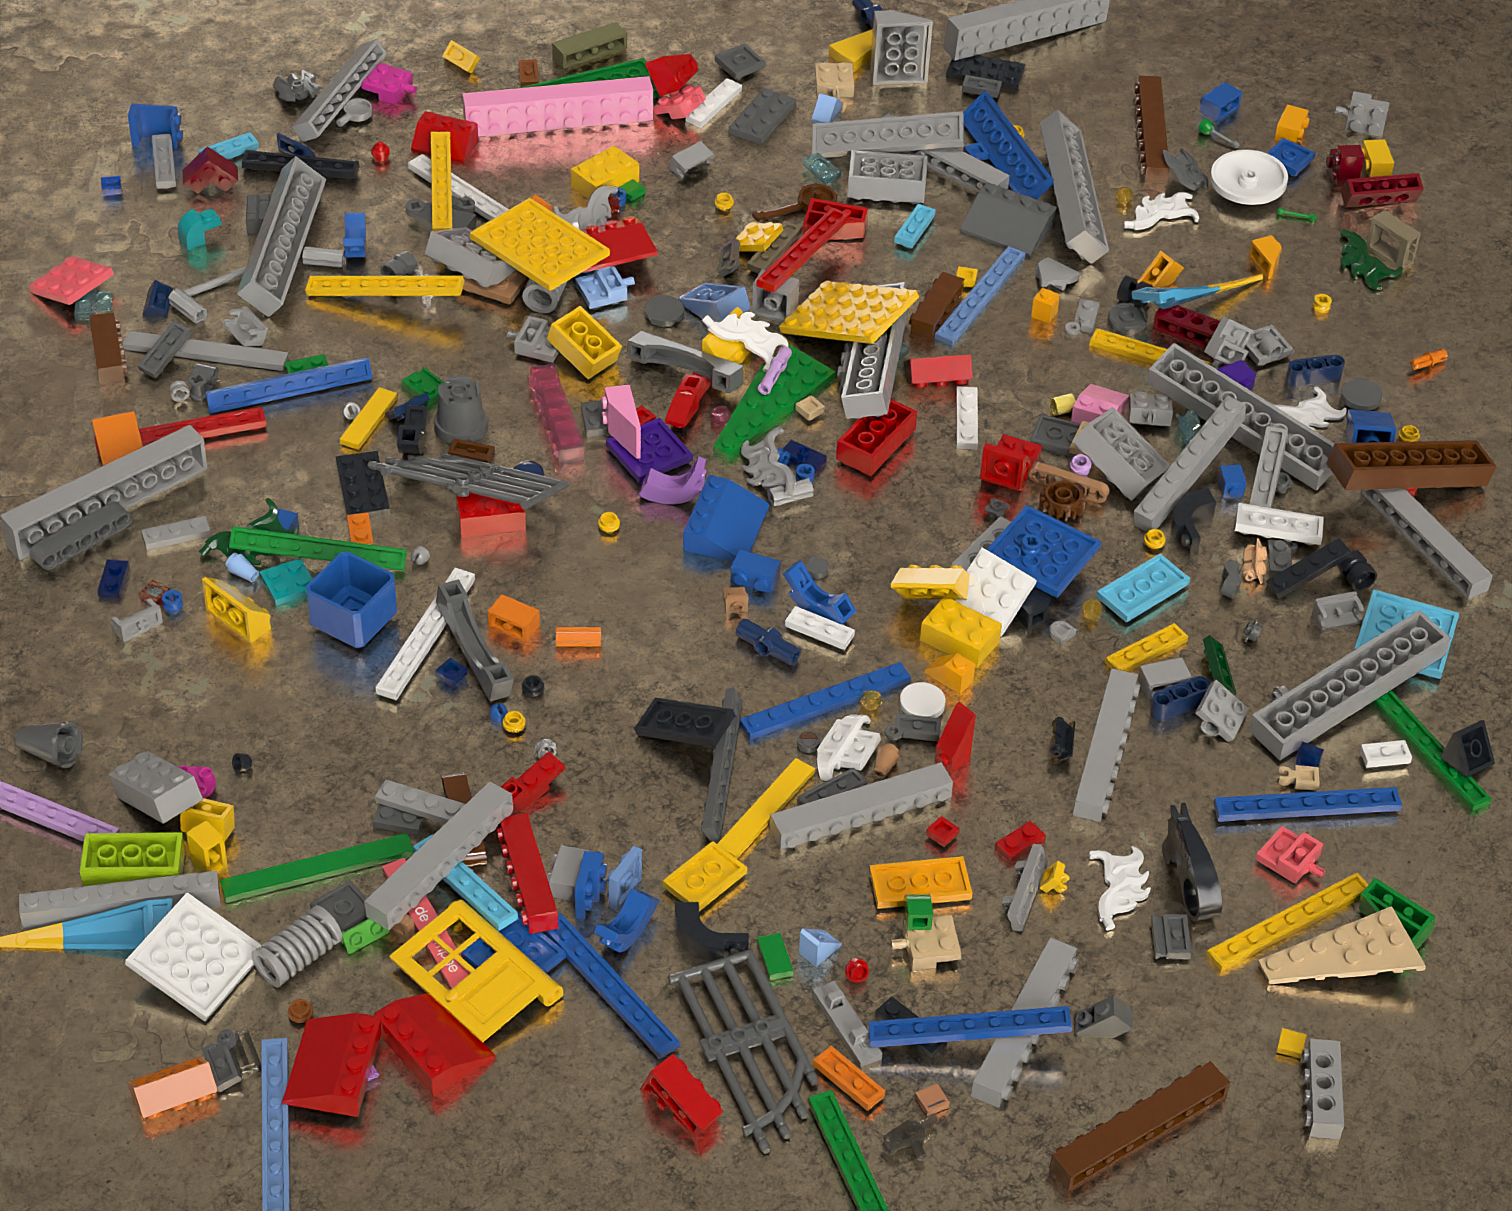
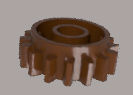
M1051 482L1048 486H1044L1043 491L1040 492L1039 507H1042V512H1048L1050 517L1056 516L1057 520L1060 517L1065 521L1068 520V517L1074 520L1076 515L1081 516L1082 511H1085L1086 495H1083V489H1080L1072 482Z

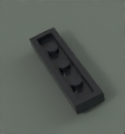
M1337 538L1266 580V585L1279 600L1352 557L1351 550L1340 538Z

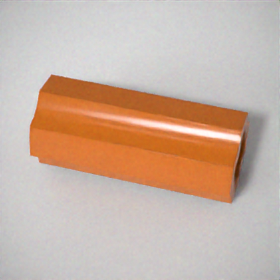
M556 627V647L601 646V627Z

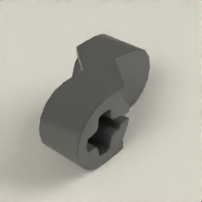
M466 195L461 198L452 196V209L474 214L475 201Z
M1229 560L1224 566L1222 572V581L1224 583L1221 588L1222 595L1234 599L1241 584L1239 574L1242 564Z

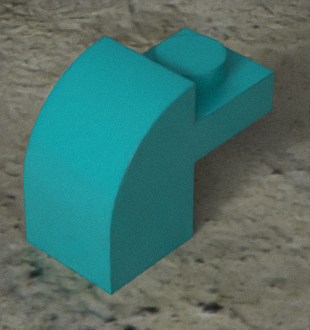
M212 208L197 213L194 209L189 210L178 223L179 241L187 250L206 244L204 231L222 225L221 218Z

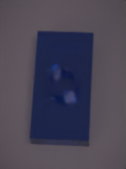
M790 440L783 448L784 452L790 453V462L797 465L809 464L814 467L815 473L827 461L826 455L794 440Z

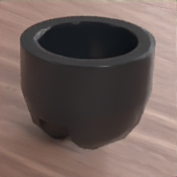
M245 753L234 754L232 758L233 769L236 772L249 770L252 766L251 757Z

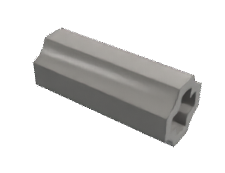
M304 247L303 264L343 268L345 264V251Z
M179 288L171 291L168 298L172 306L194 323L199 324L205 320L208 314L204 306Z
M808 478L796 481L793 495H786V486L781 485L768 489L767 496L773 507L813 496L814 489Z

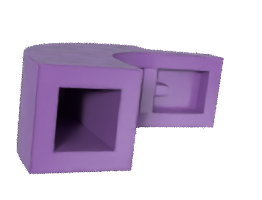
M698 456L691 469L680 476L666 475L651 468L642 482L639 496L661 504H680L692 500L702 491L707 471L704 468L706 459Z

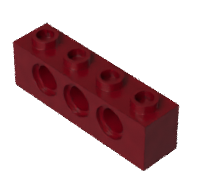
M1414 173L1347 179L1340 192L1345 207L1414 202L1417 201L1424 188L1420 174Z
M1179 305L1166 309L1159 307L1155 313L1152 329L1206 349L1220 320Z

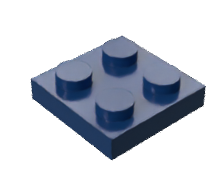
M1282 138L1267 152V154L1278 159L1285 166L1287 173L1293 176L1300 173L1315 158L1316 153L1285 138Z

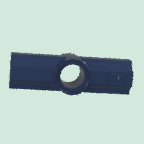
M852 0V5L860 13L863 24H870L873 28L874 11H883L879 4L874 5L870 0Z
M744 618L736 628L735 635L754 645L755 650L762 656L772 655L793 666L801 655V649L784 640L780 632L775 628L769 627L764 629Z

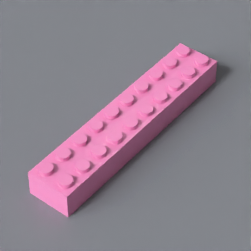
M649 76L462 94L464 120L478 123V137L653 120V88Z

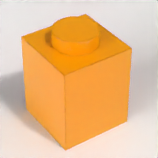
M1041 288L1033 298L1031 317L1050 323L1058 313L1060 294Z

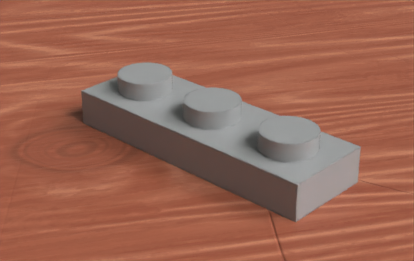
M206 516L141 530L147 551L211 536Z

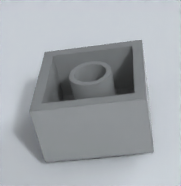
M762 269L757 278H759L766 270ZM790 277L773 293L757 287L756 278L753 283L752 313L783 323L785 318L792 315L798 307L800 279Z

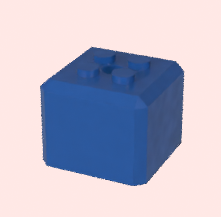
M350 552L339 553L306 586L310 625L355 648L364 647L397 613L394 574Z

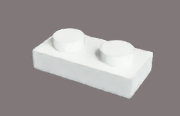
M1405 740L1361 744L1360 753L1366 768L1411 763L1412 756Z

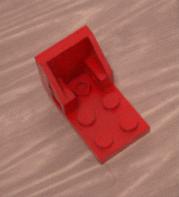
M1005 434L1002 435L997 446L986 443L983 447L980 479L1022 491L1029 478L1031 467L1037 462L1042 452V445Z

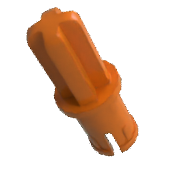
M1444 349L1425 352L1423 356L1410 360V365L1413 370L1423 367L1430 368L1436 363L1446 361L1448 355Z

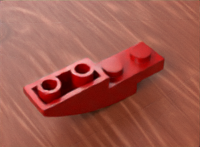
M695 372L686 374L672 399L665 418V424L676 428H685L699 409V400L712 383L706 377Z
M549 751L520 777L515 779L512 776L501 786V788L512 794L513 811L510 816L523 810L549 791V783L566 769L565 765Z

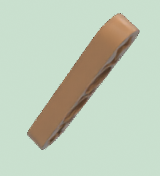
M1034 463L1029 471L1030 479L1044 486L1057 481L1054 478L1055 476L1062 478L1063 481L1079 483L1083 486V495H1086V499L1096 503H1103L1110 492L1108 486L1103 482L1044 463Z

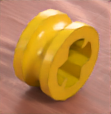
M1325 294L1315 295L1313 308L1319 312H1327L1332 303L1331 297Z

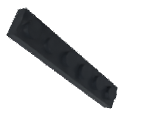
M246 150L242 159V168L281 172L282 168L296 156L321 176L356 179L360 168L359 161Z

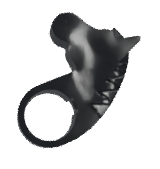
M1181 803L1180 813H1178L1175 805H1170L1171 817L1167 820L1168 834L1162 843L1164 861L1166 864L1177 863L1183 902L1189 917L1193 921L1219 917L1222 913V895L1211 856L1197 829L1192 824L1186 803Z

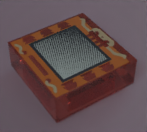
M152 580L139 592V599L146 602L147 599L151 598L157 605H160L163 602L162 595L169 591L170 588Z

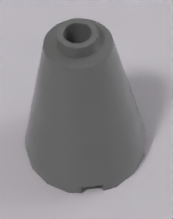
M55 722L22 726L15 734V742L18 748L58 767L69 768L75 764L76 761L73 760L76 754L80 755L82 751L83 735L81 729H77L75 726L77 725L75 722Z

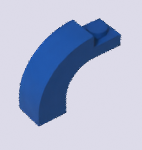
M345 213V238H343L345 258L366 257L365 213Z
M802 561L795 562L783 573L792 589L788 594L799 608L839 624H844L856 612L846 593L835 595L822 590L813 581Z
M630 889L625 903L616 918L609 924H597L594 933L601 936L599 942L618 952L627 950L646 928L660 899L639 889Z

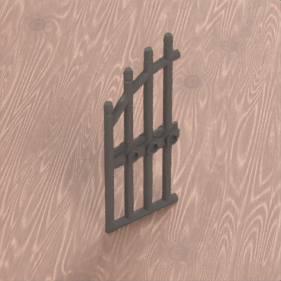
M409 454L408 461L386 457V464L376 461L368 462L370 469L380 471L383 476L393 474L448 487V489L453 490V493L460 497H466L470 492L520 504L523 509H528L570 486L568 481L451 454H442L441 458Z
M748 949L668 975L667 978L670 985L679 983L705 1036L704 1039L699 1040L702 1051L709 1062L717 1060L748 1123L742 1126L743 1135L748 1136L753 1133L756 1142L759 1143L760 1150L766 1154L770 1152V1145L761 1128L774 1121L781 1136L784 1139L790 1138V1129L786 1126L782 1113L792 1102L802 1119L808 1117V1111L805 1105H803L804 1103L798 1090L803 1074L807 1075L806 1077L812 1086L818 1084V1077L752 949ZM747 960L774 1013L773 1016L764 1019L760 1018L733 964ZM721 968L725 969L752 1023L740 1027L737 1026L711 974L712 971ZM702 976L728 1031L714 1034L688 979ZM784 1036L787 1038L797 1058L792 1078L772 1042ZM763 1044L786 1090V1093L778 1103H776L749 1048ZM740 1052L769 1110L768 1113L758 1119L726 1058L728 1055Z

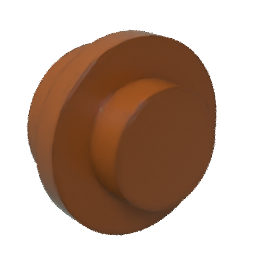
M305 999L294 1000L288 1008V1016L295 1023L307 1022V1019H311L313 1016V1007Z

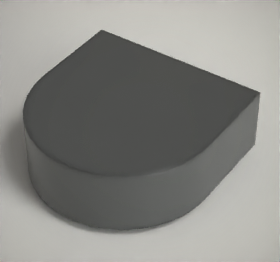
M812 555L805 566L812 578H824L828 574L827 561Z

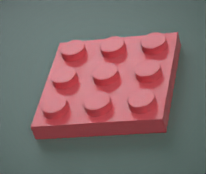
M71 256L66 258L59 266L50 269V272L44 276L37 278L28 287L33 294L71 305L114 274L110 267Z

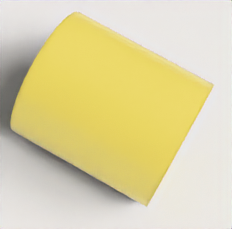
M1073 394L1051 398L1050 408L1053 415L1058 416L1073 412L1076 400Z

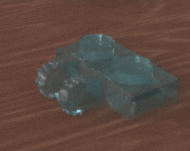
M97 287L75 301V320L90 319L89 315H96V311L111 309L113 294L104 290L97 293Z

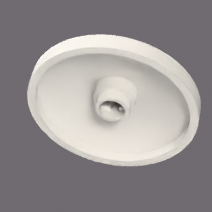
M1237 150L1226 153L1214 162L1211 169V183L1214 189L1226 199L1241 204L1257 205L1271 202L1280 197L1287 187L1288 173L1285 166L1275 157L1260 151Z

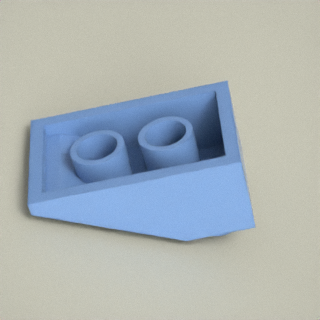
M705 282L677 298L684 307L700 318L704 319L708 315L714 322L723 321L736 307L740 308L743 313L751 309L744 286Z

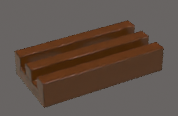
M454 438L448 454L490 463L492 455L495 453V446Z

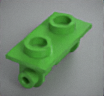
M367 919L345 932L341 931L342 941L340 944L345 945L347 954L350 955L390 933V930L371 919Z

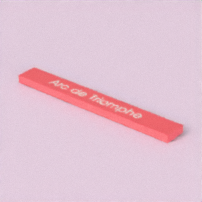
M405 858L382 866V871L387 879L406 862ZM426 895L419 901L416 907L411 908L407 912L414 920V927L417 933L438 917ZM446 930L438 935L452 950L457 949ZM434 940L425 946L436 965L449 955ZM455 959L439 970L450 990L470 974Z

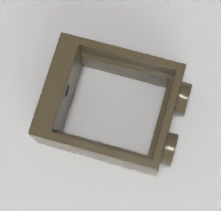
M1386 210L1374 215L1370 221V230L1367 235L1366 244L1368 250L1397 269L1403 267L1404 270L1412 265L1421 233ZM1383 229L1401 240L1399 251L1381 240Z

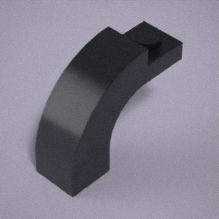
M407 405L405 424L399 425L397 448L399 453H423L427 436L428 406Z
M1209 488L1186 494L1178 501L1174 509L1171 525L1172 538L1174 541L1181 540L1182 545L1186 546L1189 554L1198 553L1201 539L1193 523L1214 517L1217 502Z
M675 902L674 920L676 935L683 947L694 956L711 962L724 956L748 950L749 933H719L712 931L700 919L699 902Z

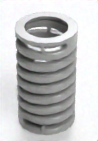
M529 278L523 291V301L535 312L550 313L556 308L568 281L548 291Z
M316 905L307 911L305 915L300 916L298 920L292 922L291 925L285 927L284 930L278 932L276 936L263 943L261 948L253 950L252 960L261 976L270 985L278 988L287 982L289 977L295 976L296 972L302 971L304 966L310 965L311 961H315L318 959V956L325 954L326 950H330L333 945L335 946L342 941V933L332 915L323 907ZM323 924L330 930L331 934L328 933ZM260 957L262 958L263 963L267 967L268 971H266L263 967Z

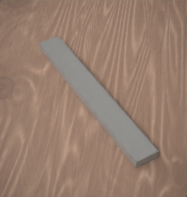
M129 331L123 344L124 350L148 353L161 335ZM187 339L174 355L176 357L284 371V362H287L289 358L288 352Z

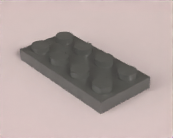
M763 88L729 126L728 133L762 145L793 110L797 99Z

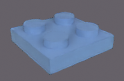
M633 846L628 853H624L618 867L612 869L607 878L609 883L607 893L609 909L616 912L624 904L630 889H635L642 880V849Z

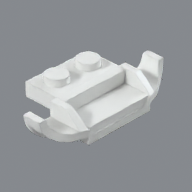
M853 714L844 717L842 720H836L817 749V765L820 780L828 781L832 779L833 770H839L840 767L855 768L860 771L863 769L881 741L880 733L862 730L861 726L863 723L869 724L871 722L867 715Z

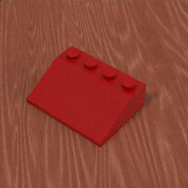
M633 216L624 217L622 221L617 222L607 221L605 225H589L586 229L581 230L610 250L608 257L584 270L583 273L658 255V251L644 225Z
M428 993L395 1000L374 1013V1016L382 1017L381 1038L433 1097L495 1059V1054L484 1042L482 1043Z
M350 1013L307 1019L282 1104L358 1117L381 1038L382 1017Z

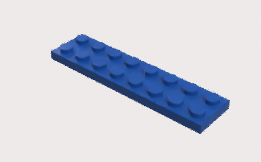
M985 90L963 111L964 125L978 143L981 142L989 152V159L995 167L1010 175L1009 186L1016 193L1037 200L1053 185L1054 179L995 100Z

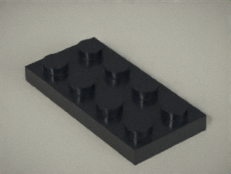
M974 55L955 61L951 59L946 78L964 81L965 76L970 75L1002 81L1001 88L1018 91L1026 64L1000 58L985 57L983 55Z
M378 451L335 456L346 517L347 515L369 513V518L390 515L383 475L380 471L372 470L368 467L369 461L380 463Z
M655 697L634 730L636 735L716 747L736 715L734 710L729 708Z

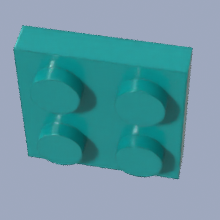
M301 558L259 571L260 578L276 606L306 597V586L313 580Z

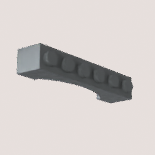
M643 331L628 340V359L642 364L661 363L690 370L706 377L712 383V388L729 394L743 384V365Z
M460 580L439 584L436 603L489 701L511 696L514 679L505 662L501 663L484 641L471 612L467 599L468 595Z

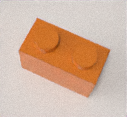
M501 594L488 610V626L527 642L540 626V610Z

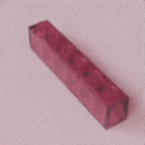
M555 364L530 367V376H527L529 389L533 388V400L537 402L538 415H542L543 429H547L548 443H552L553 457H557L559 465L584 461V444Z

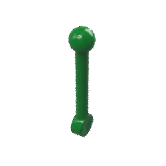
M1283 208L1277 209L1278 215L1307 218L1313 222L1317 218L1315 214L1307 215L1286 211Z

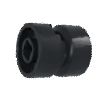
M1125 275L1119 285L1117 299L1126 303L1132 301L1134 306L1144 309L1148 303H1141V300L1133 299L1132 291L1153 287V285L1144 281L1138 283L1136 278Z
M1358 550L1351 551L1352 557L1338 564L1337 567L1355 591H1363L1374 584L1378 575L1371 564L1367 563L1364 555Z

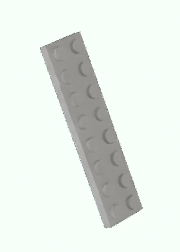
M963 111L813 124V158L850 156L851 150L888 153L964 146Z

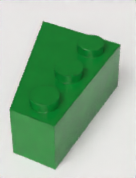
M1374 878L1361 893L1359 909L1365 916H1369L1392 906L1416 950H1418L1433 932L1436 916L1382 881Z

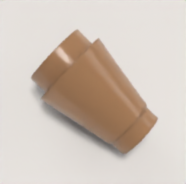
M885 743L882 747L878 748L872 772L875 777L884 779L899 760L900 752L896 746Z

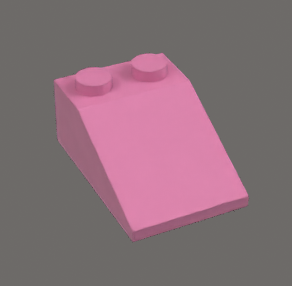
M1090 384L1077 398L1073 406L1071 422L1079 424L1082 423V420L1091 422L1112 407L1122 414L1130 395Z
M630 385L605 387V396L601 397L602 408L605 409V412L601 413L602 423L607 425L608 433L636 459H639L641 456V427Z

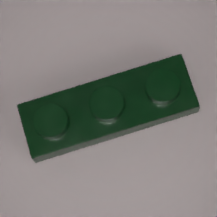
M1208 635L1202 640L1205 647L1204 654L1209 661V671L1214 681L1220 682L1235 696L1237 693L1223 644Z

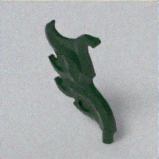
M1346 229L1341 231L1340 236L1348 239L1349 242L1342 248L1341 255L1343 257L1340 264L1343 269H1345L1346 265H1349L1351 274L1355 279L1357 275H1361L1368 287L1382 290L1383 286L1378 284L1379 280L1386 277H1397L1402 274L1403 267L1392 270L1377 257L1370 256L1367 244L1361 236Z
M270 498L265 500L269 505V511L264 516L247 524V528L298 534V526H295L292 530L283 528L278 519V507ZM223 531L211 536L199 550L204 557L212 549L221 551L227 558L233 553L242 554L252 565L262 564L261 561L256 560V556L275 555L230 549L231 531Z

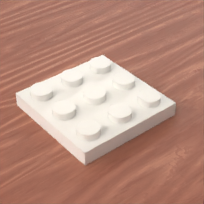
M982 547L966 571L970 574L967 600L955 601L1002 623V637L1037 580Z

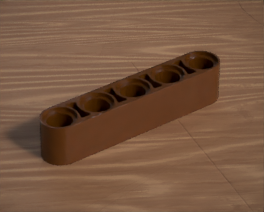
M465 772L442 776L445 798L467 804L472 799ZM483 840L462 861L467 867L487 864Z

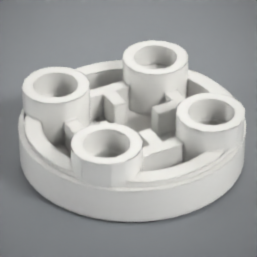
M926 682L913 683L905 687L901 692L899 708L906 715L937 718L944 711L945 695L941 689L933 684Z

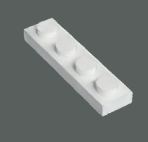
M726 78L705 97L706 100L686 117V122L702 128L742 91V85Z
M957 386L956 449L977 450V387Z

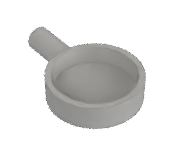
M362 98L349 100L343 107L344 116L339 118L336 123L339 127H342L350 120L356 122L367 120L372 115L371 103Z

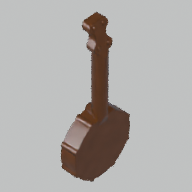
M817 183L809 184L800 190L797 203L768 212L761 211L757 213L753 211L752 217L759 222L760 220L768 221V219L802 209L804 212H807L811 198L837 202L838 195L830 186Z

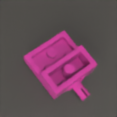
M379 63L362 82V89L377 93L380 101L394 105L397 104L406 92L415 94L417 91V86H413L412 72Z

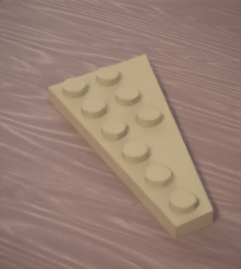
M1392 906L1258 960V965L1268 984L1299 982L1300 979L1309 978L1322 980L1325 977L1331 976L1344 978L1377 975L1378 972L1386 971L1400 973L1408 969L1422 971L1426 968Z

